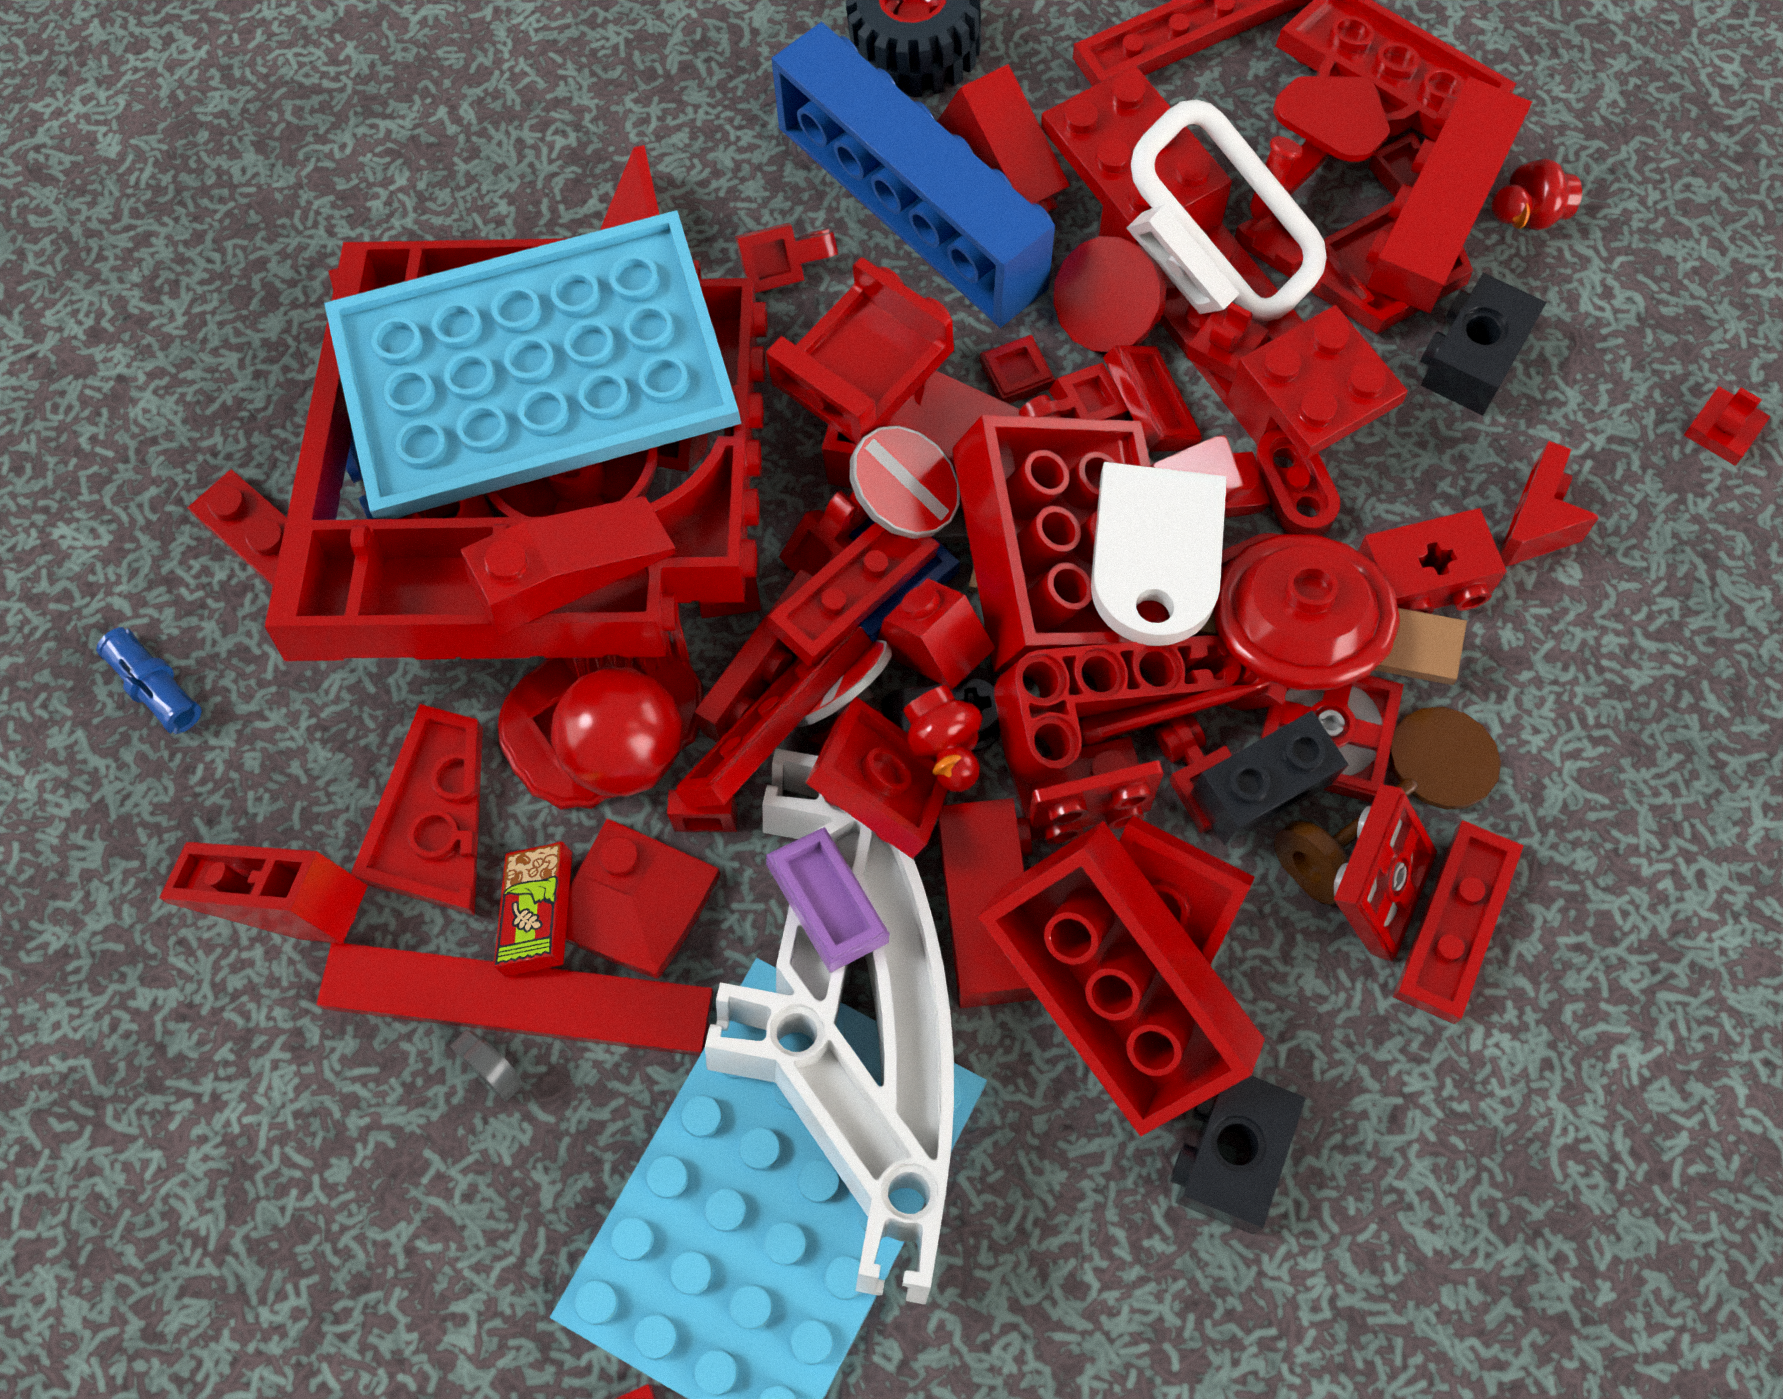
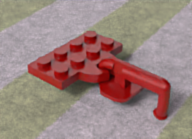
M1313 0L1281 29L1275 47L1294 57L1300 64L1309 66L1317 71L1316 76L1295 78L1278 94L1273 106V113L1278 122L1306 139V141L1300 146L1289 138L1282 136L1273 137L1270 141L1271 151L1265 165L1291 196L1328 159L1329 155L1348 162L1364 161L1371 157L1385 143L1389 136L1398 135L1410 127L1429 137L1431 141L1436 142L1441 130L1432 126L1447 94L1458 98L1468 76L1513 93L1517 83L1373 0ZM1254 191L1250 202L1251 216L1255 220L1262 222L1265 218L1271 216L1273 212Z

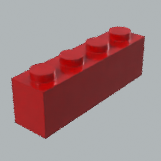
M1468 76L1458 98L1447 94L1432 126L1441 130L1436 142L1425 138L1410 171L1418 174L1419 177L1414 187L1402 184L1388 214L1389 217L1397 219L1391 233L1383 229L1379 230L1365 261L1375 265L1366 287L1429 314L1431 313L1529 111L1532 101Z

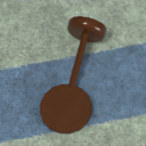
M1447 707L1422 708L1405 716L1394 730L1389 758L1393 773L1400 781L1395 787L1402 788L1407 797L1412 794L1425 804L1445 810L1466 809L1483 801L1497 784L1501 768L1497 745L1484 726L1466 713ZM1361 814L1333 837L1323 828L1306 821H1294L1276 834L1274 847L1280 864L1314 900L1329 905L1336 903L1334 901L1335 878L1339 868L1344 863H1349L1344 848L1357 838V827Z

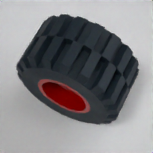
M846 0L850 41L855 45L858 53L876 69L881 68L885 70L900 90L902 88H910L911 97H922V88L931 87L934 95L944 92V82L949 80L955 86L963 80V70L971 72L975 67L976 56H980L982 47L980 0Z

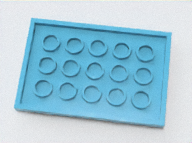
M677 210L324 303L368 505L374 519L402 517L741 424L739 410Z
M756 957L740 986L777 993L776 968ZM840 1002L836 1027L877 1085L881 1087L877 1021ZM730 1021L728 1031L722 1030L721 1037L762 1041L766 1038L767 1030ZM800 1032L787 1034L779 1041L785 1049L792 1052H802L814 1044L808 1035ZM704 1048L550 1318L687 1399H824L877 1295L855 1291L868 1216L778 1085L774 1082L707 1070ZM954 1063V1112L951 1152L987 1084L986 1079ZM911 1188L897 1189L888 1196L891 1204L898 1211L905 1214H915L921 1211L925 1204L923 1196ZM891 1237L881 1239L875 1264L881 1265L878 1279L886 1280L905 1241H898Z

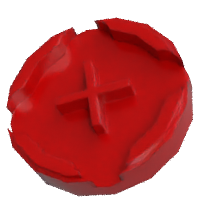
M1099 236L1079 244L1063 260L1054 282L1053 304L1061 327L1074 342L1091 351L1108 352L1114 345L1136 346L1149 336L1147 334L1153 329L1155 323L1160 321L1165 310L1167 285L1161 267L1142 246L1138 245L1139 243L1125 237Z

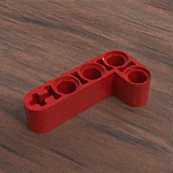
M1212 635L1189 637L1181 642L1163 646L1125 642L1029 652L1002 674L994 687L997 715L1005 758L1009 769L1017 778L1027 783L1046 781L1070 766L1078 758L1082 749L1078 717L1097 714L1104 715L1229 687L1238 680L1241 672V663L1232 657L1220 636ZM1192 666L1193 671L1185 675V670ZM1140 667L1149 672L1153 680V686L1143 679ZM1082 671L1090 674L1095 680L1097 692L1090 689L1084 683ZM1023 676L1032 679L1038 685L1040 698L1033 696L1026 690ZM1034 736L1043 739L1049 745L1052 752V760L1042 757L1037 751L1034 744Z

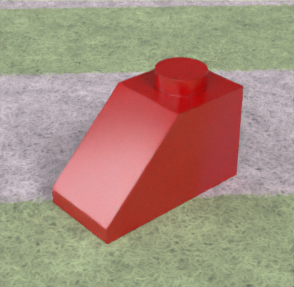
M928 578L921 585L909 591L904 596L902 602L884 618L877 640L886 641L892 648L891 659L942 685H948L950 689H954L995 649L965 594Z

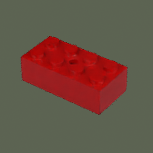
M1104 821L1002 886L977 916L1140 1137L1252 1075L1265 1038Z

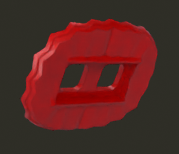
M669 639L673 658L672 666L668 665L665 657H659L660 668L656 669L651 657H645L647 671L644 673L640 668L637 657H631L633 669L658 680L675 699L683 720L682 749L695 742L700 725L694 712L704 699V688L691 663L687 660L686 662L683 661V663L680 662L675 645ZM666 643V653L669 658L668 647ZM604 655L602 657L604 667H611L608 655ZM616 655L618 667L626 668L623 658ZM594 657L588 658L591 672L598 670ZM549 658L535 670L524 676L504 700L498 716L499 748L508 760L513 773L523 782L532 796L546 800L560 810L574 807L592 809L608 798L618 797L599 795L577 785L559 765L551 743L553 712L565 692L579 678L573 658Z

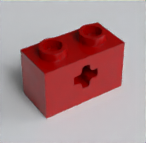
M1481 508L1365 535L1358 549V552L1377 564L1393 587L1398 608L1432 614L1436 608L1452 604L1455 605L1457 610L1464 611L1486 603L1491 599V594L1507 572Z

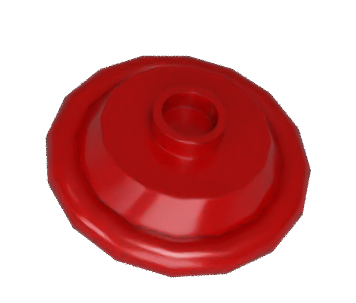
M1316 534L1276 535L1246 546L1223 568L1220 591L1213 609L1216 631L1235 660L1261 679L1295 690H1335L1366 678L1391 653L1400 626L1395 590L1377 564L1347 543Z

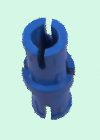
M123 627L115 628L99 640L96 651L124 681L123 688L133 701L143 702L163 724L168 733L180 734L185 732L199 720L202 712L201 707L173 679L174 672L165 660L154 658L137 640L130 629L127 628L125 630Z

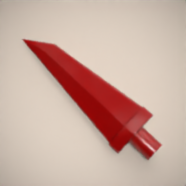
M1269 683L1229 686L1109 714L1085 717L1083 720L1078 721L1082 745H1093L1106 741L1108 738L1231 703Z

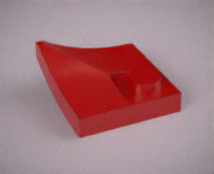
M607 818L570 885L565 941L612 963L659 979L698 920L721 875L720 870L715 866Z

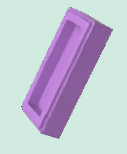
M825 827L766 855V865L829 973L889 943L890 933Z

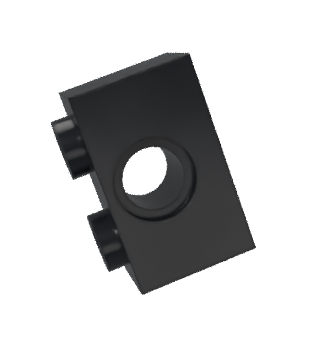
M1483 272L1471 293L1460 289L1444 319L1453 324L1447 335L1436 331L1420 360V363L1429 366L1420 386L1484 416L1547 302Z
M1312 710L1202 772L1191 794L1224 846L1329 787L1349 764Z
M1249 1076L1195 1106L1192 1118L1202 1121L1203 1124L1195 1147L1183 1143L1176 1159L1170 1182L1180 1185L1181 1188L1175 1203L1252 1235L1263 1229L1306 1097L1254 1076ZM1233 1132L1240 1135L1246 1141L1249 1148L1247 1164L1233 1165L1222 1158L1217 1148V1139L1220 1133Z

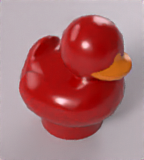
M1539 159L1516 168L1510 177V185L1502 187L1495 193L1491 205L1492 213L1498 221L1508 225L1512 224L1516 229L1523 227L1536 231L1547 229L1559 219H1570L1577 212L1582 198L1581 181L1575 174L1564 173L1561 166L1553 160Z
M942 685L919 696L903 709L911 724L907 742L909 749L916 757L924 759L937 758L933 774L936 775L937 781L943 788L951 792H962L971 788L979 777L980 766L977 757L971 751L978 742V730L981 727L983 718L981 712L974 704L963 700H956L948 685Z

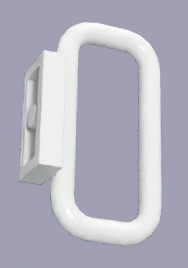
M1197 99L1182 101L1167 110L1141 137L1133 150L1131 172L1135 186L1141 196L1151 206V209L1142 212L1127 227V230L1159 264L1162 271L1197 312L1204 314L1224 310L1232 302L1252 312V319L1265 322L1279 319L1291 311L1317 284L1324 273L1327 259L1325 242L1316 226L1226 116L1211 103ZM1196 124L1207 132L1300 245L1303 252L1301 267L1272 297L1262 298L1252 290L1157 176L1154 166L1156 156L1185 126Z

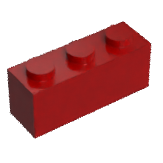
M1014 798L942 805L937 817V829L959 1007L969 1008L1037 1000L1034 992L977 917L1002 886L1024 873L1022 857L1032 855L1028 818L1017 819Z

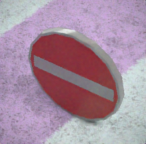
M901 426L879 427L859 441L850 458L849 479L857 501L873 521L893 534L911 539L933 536L952 522L959 507V484L952 463L937 444L920 432Z
M883 640L872 641V644L797 726L803 727L814 724L834 712H837L839 715L845 705L856 696L864 702L873 698V694L868 686L884 670L891 659L892 648Z

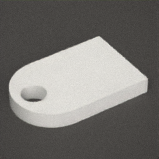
M1110 462L1103 463L1100 477L1091 593L1099 615L1116 633L1140 644L1163 646L1188 639L1206 624L1214 609L1220 591L1227 476ZM1147 600L1157 601L1167 608L1170 618L1161 623L1148 622L1139 615L1136 606Z

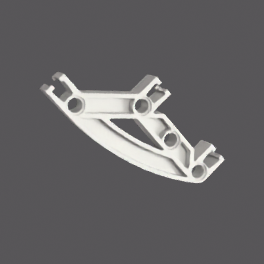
M775 749L772 762V785H767L762 804L763 833L800 839L825 827L890 933L888 944L865 955L874 998L879 1036L881 1087L877 1085L836 1027L848 964L829 973L790 905L776 964L777 993L720 982L716 997L717 1023L716 1025L710 1024L705 1044L707 1070L776 1083L868 1216L855 1291L873 1295L883 1294L885 1280L878 1279L881 1265L875 1264L882 1238L891 1237L898 1241H913L918 1246L916 1272L905 1271L902 1286L908 1287L906 1301L926 1304L932 1283L945 1202L954 1112V1053L951 1014L944 965L934 920L914 858L911 859L892 844L881 840L872 830L844 810L829 803L820 793L805 783L818 756ZM786 790L817 799L784 797L782 795L783 791ZM730 1021L767 1030L766 1038L762 1041L721 1037L722 1030L728 1031ZM800 1032L808 1035L814 1044L802 1052H792L785 1049L779 1041L787 1034ZM911 1188L923 1196L926 1207L915 1214H905L898 1211L891 1204L888 1196L897 1189Z

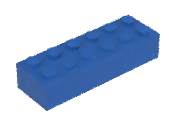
M821 21L771 58L779 129L999 328L1049 289L1055 224L1046 210L1036 203L1031 204L1019 194L1000 170L991 169L973 154L971 147L961 136L952 135L942 127L923 103L911 100L896 86L892 77L881 68L876 69L865 60L847 37H839Z

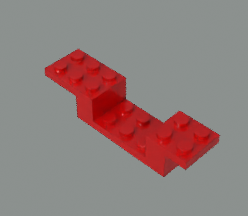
M1136 65L1043 112L1041 129L1103 205L1099 236L1125 237L1138 243L1127 230V227L1142 212L1150 210L1151 206L1141 196L1133 182L1131 172L1133 150L1141 137L1171 107ZM1185 126L1156 156L1154 166L1157 176L1252 290L1262 298L1272 297L1278 292L1277 288L1222 223L1232 180L1188 127ZM1163 272L1167 285L1166 303L1159 322L1187 356L1190 342L1213 312L1199 314ZM1337 305L1328 308L1305 322L1294 309L1276 320L1263 322L1252 319L1253 322L1269 329L1267 343L1239 359L1233 382L1191 361L1257 446L1259 440L1267 431L1280 426L1305 459L1403 404L1408 393L1405 386Z

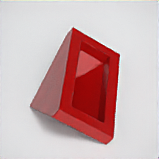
M645 145L633 147L600 228L601 230L660 215Z

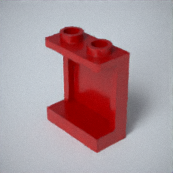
M860 257L852 266L854 275L853 286L796 345L780 336L766 351L772 385L857 445L864 436L879 427H883L954 351L953 319L948 310L932 297L923 298L905 286L900 277L891 269L884 266L878 268L863 257Z

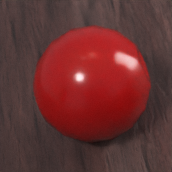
M604 667L581 676L565 692L553 712L551 743L559 765L577 785L599 795L627 797L653 788L670 769L682 749L683 720L675 699L658 680L632 668Z

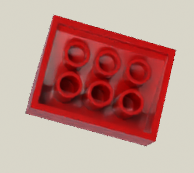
M981 415L953 446L952 452L985 629L995 646V649L990 653L993 672H1006L1027 653L1036 650L1133 642L1112 630L1099 615L1092 598L1091 577L1100 477L1103 463L1110 462L1151 467L1141 421ZM1147 600L1136 606L1139 615L1148 622L1161 623L1170 618L1167 608L1157 601Z

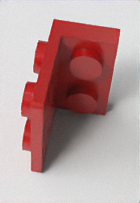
M1131 736L1083 747L1078 758L1070 766L1040 783H1027L1017 778L1010 770L1023 818H1028L1031 840L1045 837L1048 844H1060L1074 840L1084 833L1083 827L1099 824L1102 821L1107 822L1109 829H1120L1126 827L1133 815L1143 820L1145 818L1143 812L1151 810L1164 774L1161 763L1158 760L1139 765ZM1052 755L1046 756L1044 758L1052 760Z

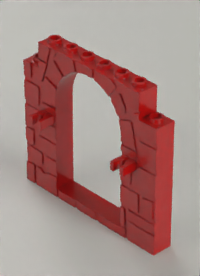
M569 238L343 242L331 301ZM693 260L739 410L741 424L725 428V436H717L710 454L695 473L672 492L650 503L675 547V554L500 636L497 635L469 583L460 549L522 521L541 517L336 520L341 497L340 489L343 486L351 444L352 428L327 319L264 626L283 660L344 661L346 658H415V660L456 659V657H461V659L530 658V656H543L544 658L604 657V655H619V657H666L667 631L678 630V603H691V601H700V603L745 602L746 577L757 576L756 539H747L748 526H759L760 518L758 488L750 489L751 477H760L762 472L760 440H752V430L763 429L764 425L762 392H755L754 386L755 382H765L766 358L764 346H757V338H767L768 334L766 302H756L753 278L702 279L700 261Z

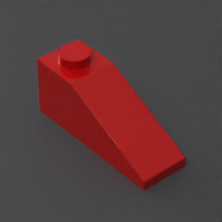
M646 496L522 521L462 548L460 551L469 583L497 635L500 636L675 554V547Z
M186 842L159 899L171 905L295 939L343 944L349 928L355 920L357 910L368 885L318 851Z

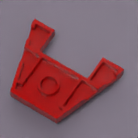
M1413 132L1376 151L1372 155L1368 167L1395 198L1403 183L1414 187L1419 177L1418 174L1410 171L1421 148L1418 137ZM1393 202L1323 239L1327 256L1324 273L1317 284L1310 290V292L1330 305H1337L1344 314L1375 334L1381 333L1420 311V309L1366 287L1375 265L1365 261L1380 229L1391 233L1397 219L1388 216ZM1274 214L1265 218L1262 222L1251 218L1237 226L1235 239L1245 250L1289 278L1299 270L1303 262L1302 249ZM1462 247L1437 301L1468 284L1473 268L1464 247Z

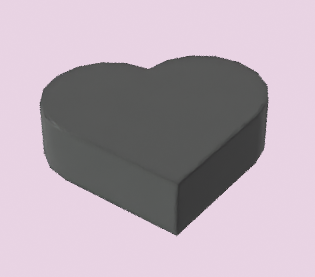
M466 1029L450 1045V1048L505 1103L522 1087V1080L510 1063L474 1030L471 1029L469 1031Z

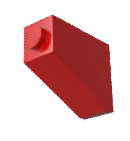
M1009 64L960 87L937 122L952 135L961 136L969 144L973 154L988 167L1000 170L1009 179L1012 187L1031 204L1036 203L1040 205L1048 214L1058 208L1055 200L1070 184Z

